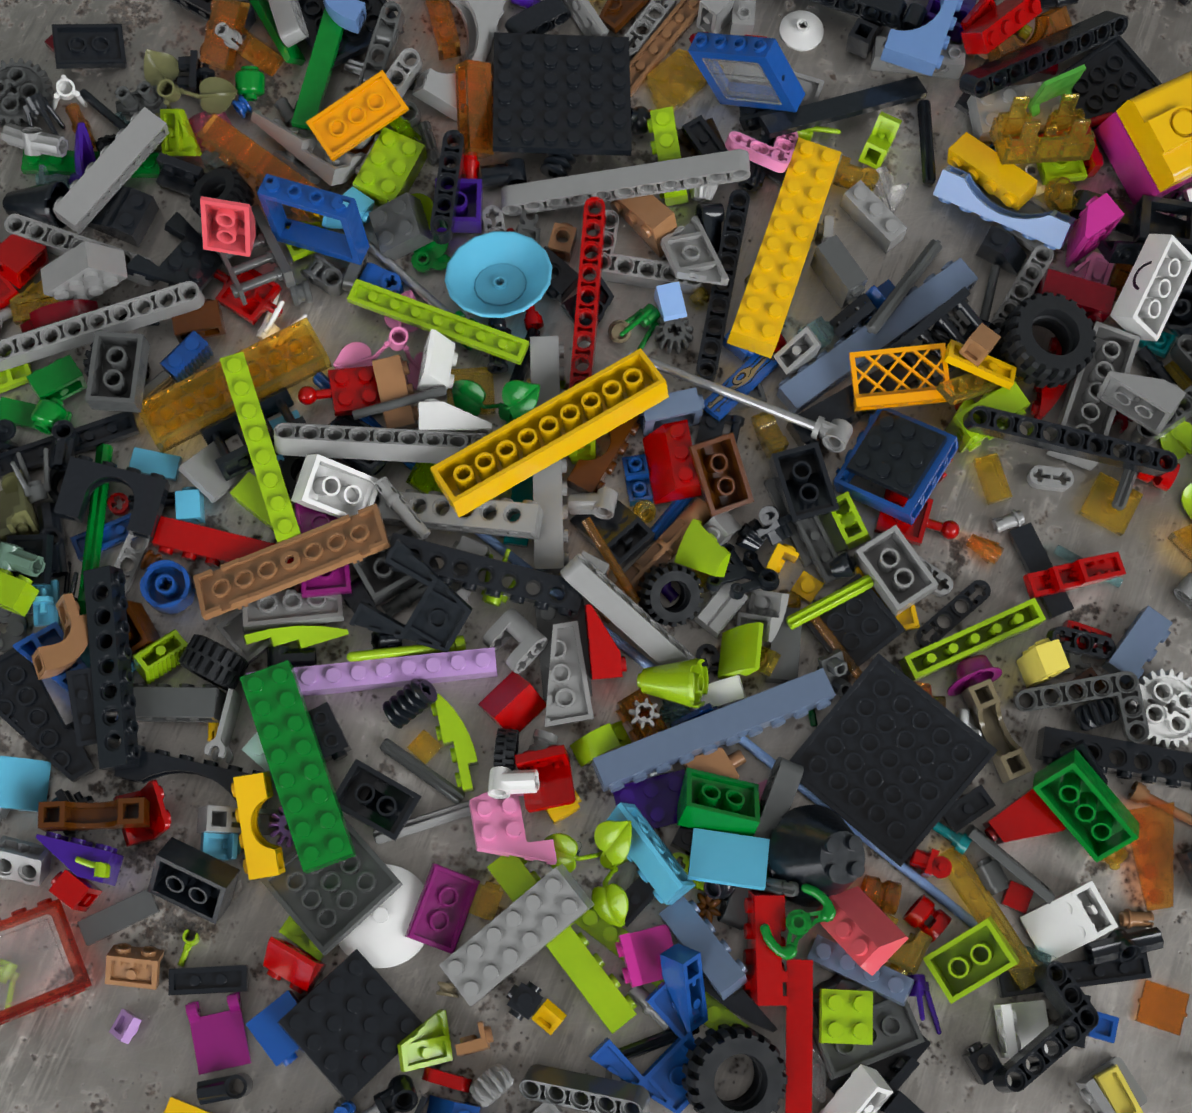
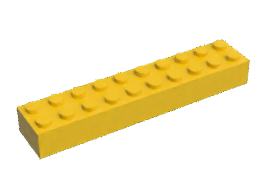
M798 137L727 344L772 358L842 152Z
M640 348L430 467L433 477L460 518L669 398L666 380Z

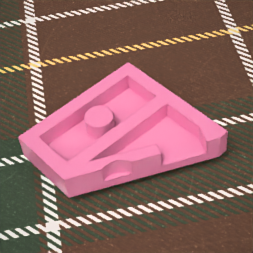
M1093 251L1070 275L1107 285L1114 263H1109L1102 254Z

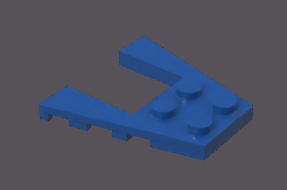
M662 982L645 1001L676 1034L678 1039L642 1075L609 1038L602 1041L588 1056L626 1082L643 1086L648 1090L652 1099L672 1112L681 1113L690 1104L685 1096L687 1091L682 1085V1079L686 1078V1075L682 1072V1067L684 1063L688 1064L689 1058L686 1057L688 1050L693 1051L697 1045L694 1043L695 1039L692 1032L686 1030L665 982Z

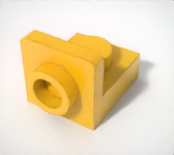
M778 543L765 569H772L780 573L786 560L795 563L800 554L796 552L793 546Z

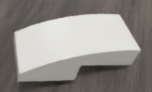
M736 675L708 684V693L703 694L701 701H705V704L702 708H694L696 715L701 716L717 708L725 707L747 698L740 676Z

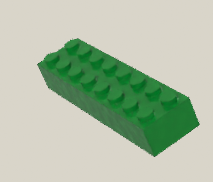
M287 660L239 677L303 872L308 874L357 856L293 665Z

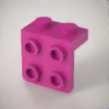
M663 924L618 936L619 942H615L618 957L624 958L626 967L622 968V973L626 984L630 983L631 988L663 979L660 954L674 946L667 925Z

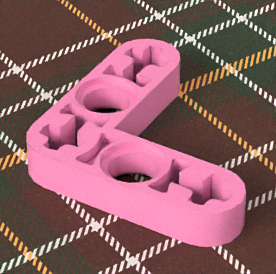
M732 131L725 141V147L729 151L737 149L746 150L749 153L750 161L775 172L783 173L791 161L798 133L793 132L775 137L773 145L770 146L740 132Z

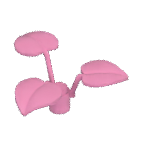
M412 290L401 293L403 296L416 300ZM384 316L386 325L392 328L389 333L388 341L374 355L371 356V349L366 344L352 342L341 350L333 363L335 369L373 366L372 361L378 358L387 347L394 351L404 350L407 360L410 362L408 363L410 368V374L407 375L408 383H412L414 389L417 390L423 352L416 354L413 360L407 346L408 332H414L419 328Z

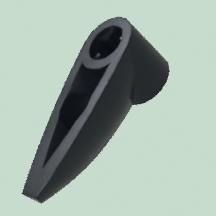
M721 203L698 204L695 209V216H698L716 254H718L722 222L725 215L724 207Z

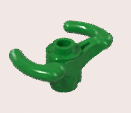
M805 883L801 886V890L816 898L823 905V910L807 913L802 909H795L789 912L785 921L788 931L786 946H780L776 942L769 925L762 924L760 926L763 940L777 956L785 960H790L797 955L798 941L816 923L830 922L836 915V909L832 901L823 891L815 886ZM818 916V918H815V919L811 922V918H810V917ZM792 935H795L797 937L791 942Z

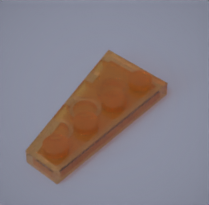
M1174 802L1129 810L1140 823L1139 839L1133 841L1130 845L1146 911L1173 907Z

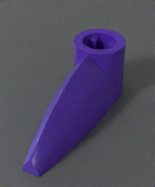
M77 123L74 146L75 173L70 175L69 185L76 179H80L85 173L86 167L91 162L96 161L85 123Z

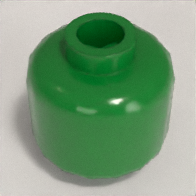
M242 66L241 70L235 74L237 94L239 96L242 95L246 101H257V97L263 96L265 93L264 73L259 71V68L256 66Z
M54 397L40 399L30 416L33 427L44 434L50 435L53 425L57 421L66 420L68 414L63 407L64 403Z

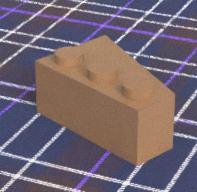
M653 195L611 201L610 206L613 211L622 216L659 258L665 255L660 246L661 239L667 234L673 233L677 228L674 212Z

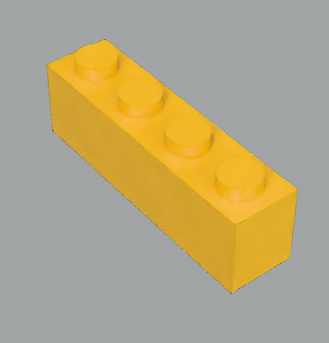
M965 132L948 148L947 163L970 173L974 182L983 187L988 194H993L999 198L1007 207H1012L1018 211L1036 194L1037 179L968 132Z

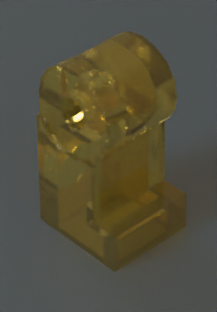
M842 155L833 185L850 189L862 180L873 192L879 180L878 172L873 168H861L849 164L851 158Z
M761 412L751 417L757 439L766 458H770L773 453L787 450L789 442L786 436H783L773 415Z

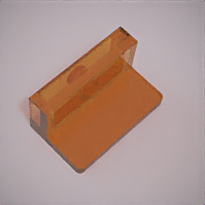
M242 26L239 30L247 37L236 52L273 77L284 62L282 55Z

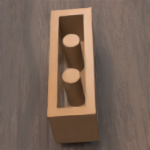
M400 354L372 361L381 403L415 394L413 384H409L407 375L410 374L408 361H403ZM411 404L383 412L386 428H418V406Z

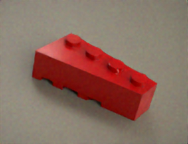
M748 890V898H745L744 901L745 913H748V923L744 924V938L747 939V949L743 950V962L748 970L746 972L748 982L742 986L743 990L746 991L757 1006H788V996L783 995V983L788 982L787 971H785L782 958L777 956L767 946L760 931L762 924L769 925L776 942L780 946H786L785 938L781 936V932L786 930L785 895L767 893L763 890Z

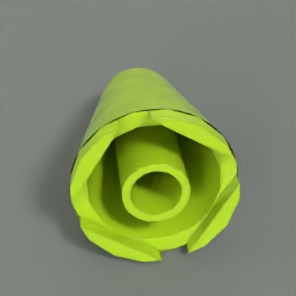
M698 658L644 668L638 674L637 686L641 688L642 693L691 708H702L705 704V701H701L702 695L708 693L707 666H702L705 660Z

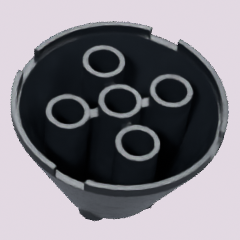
M803 805L793 808L781 817L782 820L776 829H772L769 837L767 864L769 875L771 878L786 880L788 883L789 881L797 882L799 884L798 896H786L790 902L796 905L810 908L822 905L816 898L801 890V886L805 883L817 887L829 897L847 890L865 872V851L861 838L856 836L846 822L829 808L820 805Z

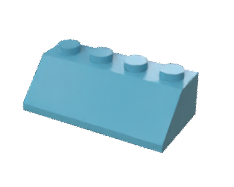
M619 803L606 821H631L632 838L627 859L631 863L634 861L639 868L637 872L641 879L646 883L649 882L655 889L653 894L661 904L673 905L696 886L695 883L687 879L688 874L636 805Z

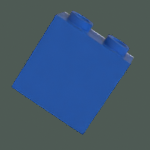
M287 990L246 1023L248 1029L276 1067L282 1064L287 1067L298 1058L296 1053L300 1050L277 1023L300 1002L292 990Z

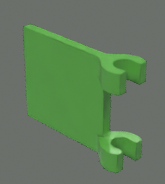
M1085 64L1044 81L1033 98L1023 101V108H1029V119L1039 115L1040 104L1061 95V100L1059 101L1061 105L1071 101L1072 88L1086 70Z

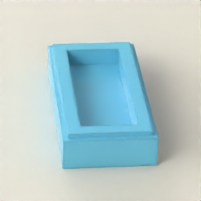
M134 447L129 467L141 470V474L150 476L151 473H157L165 476L167 480L177 481L178 469L182 463L181 456Z

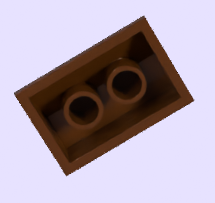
M733 432L706 439L689 447L710 517L754 502Z

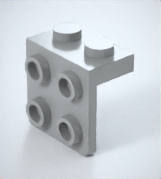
M1113 1057L1076 1082L1080 1088L1079 1093L1081 1097L1092 1107L1095 1113H1115L1092 1077L1114 1064L1118 1065L1139 1106L1141 1107L1147 1102L1146 1095L1120 1057Z

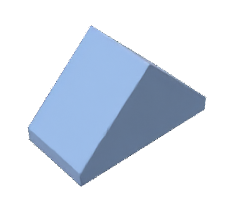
M679 281L656 286L654 301L664 322L687 317Z

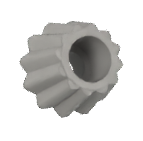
M718 185L689 189L691 200L712 202Z

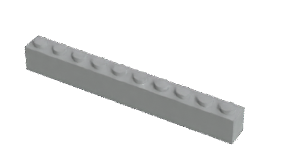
M559 336L530 337L531 383L540 385L536 407L565 391V389H560V381H564V367L559 366V358H564V344H559ZM562 458L533 475V501L537 502L543 510L539 539H534L535 570L550 574H561L560 570L569 563V552H564V543H568V528H563V519H568V505H563V496H567V481H562V473L567 472L566 458Z

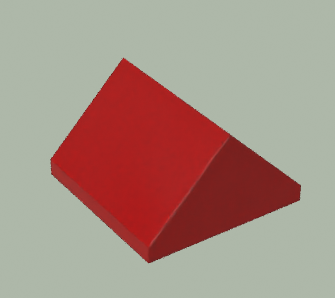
M513 671L478 704L500 728L515 729L519 733L546 708V702L533 686Z

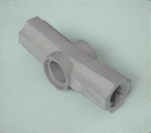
M9 123L4 125V129L1 132V139L9 145L24 149L25 155L39 156L45 154L61 158L67 155L69 148L68 140L61 135L45 133L40 127H21Z

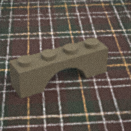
M991 679L968 687L961 692L968 709H970L977 729L982 733V738L998 750L991 759L1002 783L1033 771L1023 748L1013 740L1006 728L1001 714V701Z

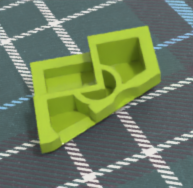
M693 519L683 536L674 563L715 577H725L731 553L725 547L720 546L717 538L712 533H708L701 525L702 522L700 520Z

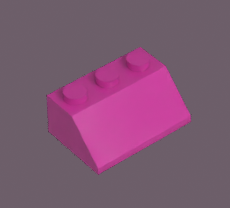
M1108 193L1099 198L1098 196L1091 198L1085 204L1087 207L1079 213L1080 218L1074 222L1067 241L1065 259L1067 268L1098 248L1100 241L1108 238L1124 216L1123 211Z

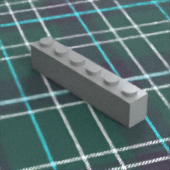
M146 107L140 112L134 113L126 128L120 129L115 136V140L102 149L100 157L86 167L83 176L73 181L64 197L61 196L56 200L53 208L56 217L80 234L169 134L167 123Z

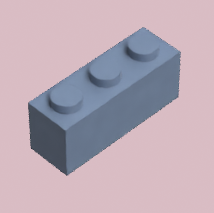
M1148 605L1138 613L1117 643L1116 651L1112 657L1107 658L1101 667L1109 673L1130 671L1139 679L1144 672L1142 668L1146 661L1150 662L1158 651L1155 648L1158 643H1163L1169 637L1171 632L1168 629L1172 622ZM1123 675L1120 681L1127 684L1131 681V678Z

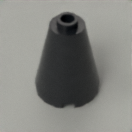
M52 181L11 191L3 198L2 205L8 215L19 214L48 225L64 228L67 225L56 217L53 208L56 200L61 196L64 197L69 188L63 182Z

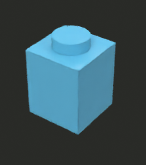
M184 487L182 491H175L176 519L193 524L205 523L204 495L195 487Z

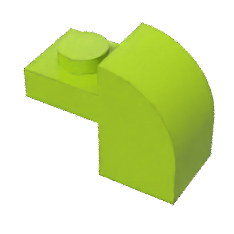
M881 111L858 161L879 170L896 137L902 120Z
M621 721L613 724L608 723L589 732L572 743L570 747L580 767L591 764L593 758L632 742Z

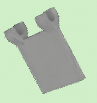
M230 688L227 692L216 737L206 744L204 753L211 756L212 749L217 747L213 751L212 759L218 761L219 758L224 759L227 753L225 762L232 764L234 754L230 743L242 697L234 689Z

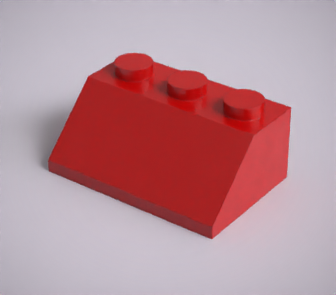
M687 419L663 424L643 438V445L654 504L702 496L700 481L689 447L692 446Z

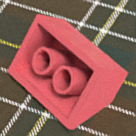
M858 886L829 896L836 909V915L830 922H819L849 956L872 976L909 939ZM821 905L816 911L823 910V905Z

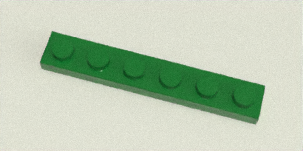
M23 149L21 171L23 174L70 176L75 173L74 151L67 150V155L61 158L45 154L28 156L24 154ZM94 151L97 160L100 157V152ZM151 153L130 178H158L161 172L156 161L159 153Z

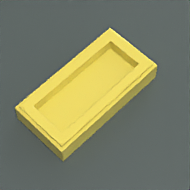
M1117 1064L1092 1076L1115 1113H1143Z

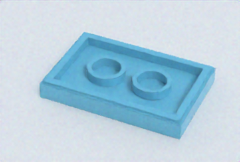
M693 828L687 879L764 891L766 887L770 839Z

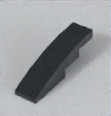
M703 976L705 992L726 1009L745 1021L769 1032L777 1030L776 1026L743 989H739L735 994H731L723 1001Z

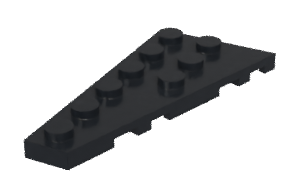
M14 648L0 655V717L31 743L36 750L42 753L70 781L76 782L95 771L96 768L85 747H77L74 726L64 730L28 660Z

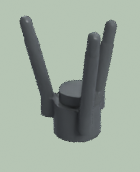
M47 447L43 450L44 484H42L41 480H31L20 452H16V456L24 477L14 461L10 463L24 490L25 497H28L29 503L48 499L47 492L52 491L49 472V450Z

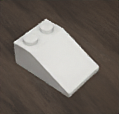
M426 399L424 402H419V430L483 433L487 435L493 432L492 423L437 399Z
M310 454L305 457L291 501L340 518L348 514L351 517L358 514V510L375 503L378 491L374 485L379 479L319 454Z

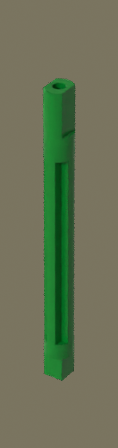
M108 444L97 446L95 462L100 464L103 461L112 462L113 446ZM109 483L98 487L90 497L77 601L80 606L79 615L86 614L83 571L99 568Z

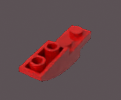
M1056 336L1051 337L1048 350L1052 351L1051 354L1062 355V348ZM1068 383L1058 385L1055 388H1048L1047 385L1044 388H1040L1034 384V392L1037 395L1036 401L1034 400L1032 403L1031 414L1034 415L1035 419L1042 420L1061 397Z

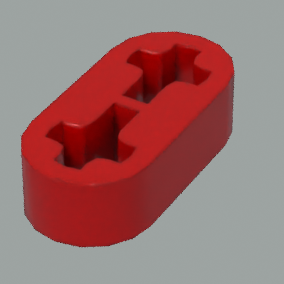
M429 1066L424 1068L422 1080L469 1093L473 1080Z

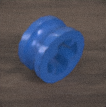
M242 95L238 96L237 101H232L234 109L241 118L244 119L247 113H252L251 106Z

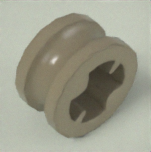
M438 981L437 985H439L440 989L436 991V995L459 998L457 988L453 983Z

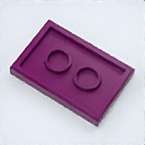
M432 863L405 937L453 954L480 881Z

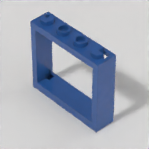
M270 174L265 175L257 195L277 241L354 264H362L370 245L355 198ZM343 201L349 203L348 207H346L345 204H342ZM282 204L340 220L345 234L289 219L285 214Z
M877 409L874 415H870L865 430L859 433L853 450L850 449L847 452L845 463L841 469L838 468L836 470V477L833 480L834 486L838 493L843 494L848 491L852 499L909 525H913L959 448L957 436L893 409ZM882 410L940 433L947 438L946 444L911 499H908L904 507L850 484L855 474L848 472L846 468Z

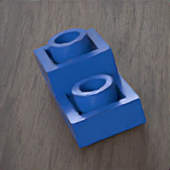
M646 455L622 457L629 506L652 504L653 495Z

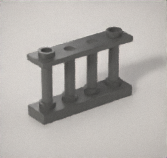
M259 204L251 207L255 218L256 231L259 230L260 234H257L258 237L255 238L253 249L267 246L266 254L232 267L228 259L236 255L218 252L233 283L229 286L234 298L239 297L243 306L248 304L244 292L278 279L279 281L283 280L287 288L296 285L292 270ZM269 262L270 264L275 263L277 266L274 268V271L241 284L236 275Z

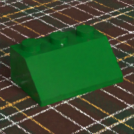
M687 767L677 805V825L692 829L699 828L753 836L760 824L759 784Z

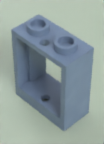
M696 387L668 393L669 398L640 414L639 422L643 437L666 423L687 419L689 427L698 425L700 417L703 416L702 409L705 408L702 394L698 395Z

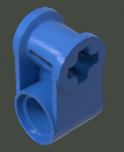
M366 263L359 280L398 294L404 292L401 278L397 273L383 269L373 263Z

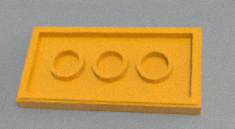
M381 70L310 118L306 123L333 162L406 113L409 108L385 72Z

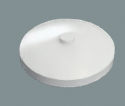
M386 864L403 885L338 944L348 956L358 949L373 968H390L401 965L413 958L425 945L405 937L424 884L413 873L396 865Z

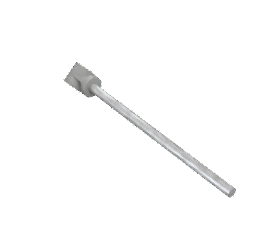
M648 357L660 372L812 430L811 438L815 440L818 438L822 439L823 445L832 452H842L853 433L852 425L844 419H834L832 422L825 421V417L819 416L815 422Z

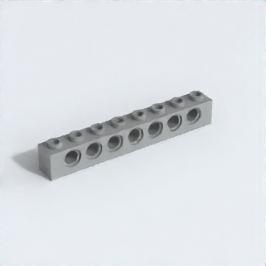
M406 489L405 492H402L407 504L414 510L428 529L539 539L543 510L537 502L532 500H523L522 503L513 502L509 498L489 500L473 509L470 516H461L459 518L446 497L440 492L429 491V494H424L414 489ZM378 492L376 500H380L378 507L384 524L406 527L397 513L386 505V500ZM426 504L424 511L418 513V507ZM444 507H450L446 514L440 515ZM497 511L494 518L487 519V515L490 512ZM516 513L521 514L517 521H510L512 515Z

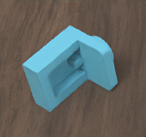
M202 833L200 851L219 860L230 861L237 859V855L241 851L238 833Z

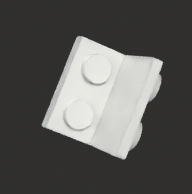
M1044 1000L993 1005L1001 1058L1011 1059L1049 1026ZM1045 1044L1044 1050L1046 1053H1048V1047Z

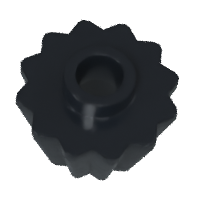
M754 518L748 524L745 523L737 533L739 536L735 544L753 552L758 550L767 538L766 535L759 537L757 530L763 528L760 522Z

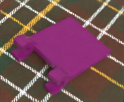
M240 992L227 995L229 1007L227 1011L201 1016L199 1001L190 1002L185 1005L186 1014L190 1022L199 1075L251 1063Z

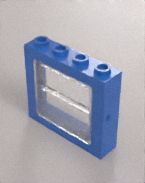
M697 32L688 49V52L720 104L797 112L805 96L801 84L775 38Z

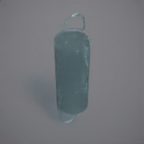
M1026 945L1023 949L1024 956L1043 963L1051 962L1052 956L1050 954Z

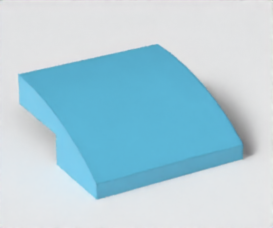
M0 756V808L38 812L39 802H47L51 762Z

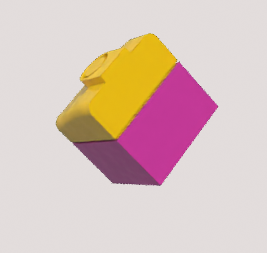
M1192 71L1127 100L1094 130L1097 139L1134 205L1137 204L1143 195L1163 197L1192 182Z

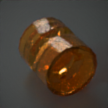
M866 874L860 889L884 913L895 915L901 897V883L886 880L883 883L879 877Z

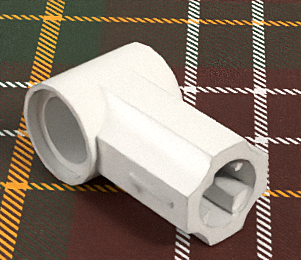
M503 766L490 769L488 795L492 798L506 799L510 797V794L537 793L539 790L540 781L537 769L512 771Z

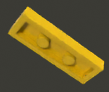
M951 339L947 345L944 362L1009 390L1014 385L1017 367L989 355L977 367L958 353L964 344Z

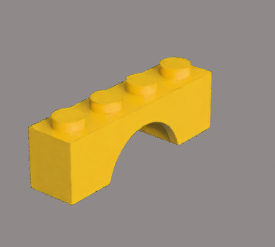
M270 771L233 777L234 782L231 784V791L237 801L238 808L235 809V817L241 827L239 843L245 852V859L243 860L245 874H248L249 880L277 876L286 872L282 846L274 845L267 841L258 827V814L262 805L274 796Z

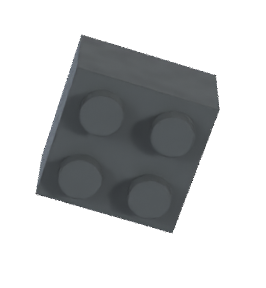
M407 192L369 212L381 254L395 261L434 241L421 200Z

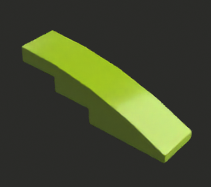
M289 626L265 629L242 636L245 645L269 638L272 647L296 640L298 648L302 649L348 635L349 633L348 629L326 626Z

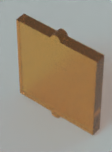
M1145 980L1141 998H1138L1139 1007L1135 1021L1180 1036L1184 1018L1188 1016L1186 1008L1190 994Z

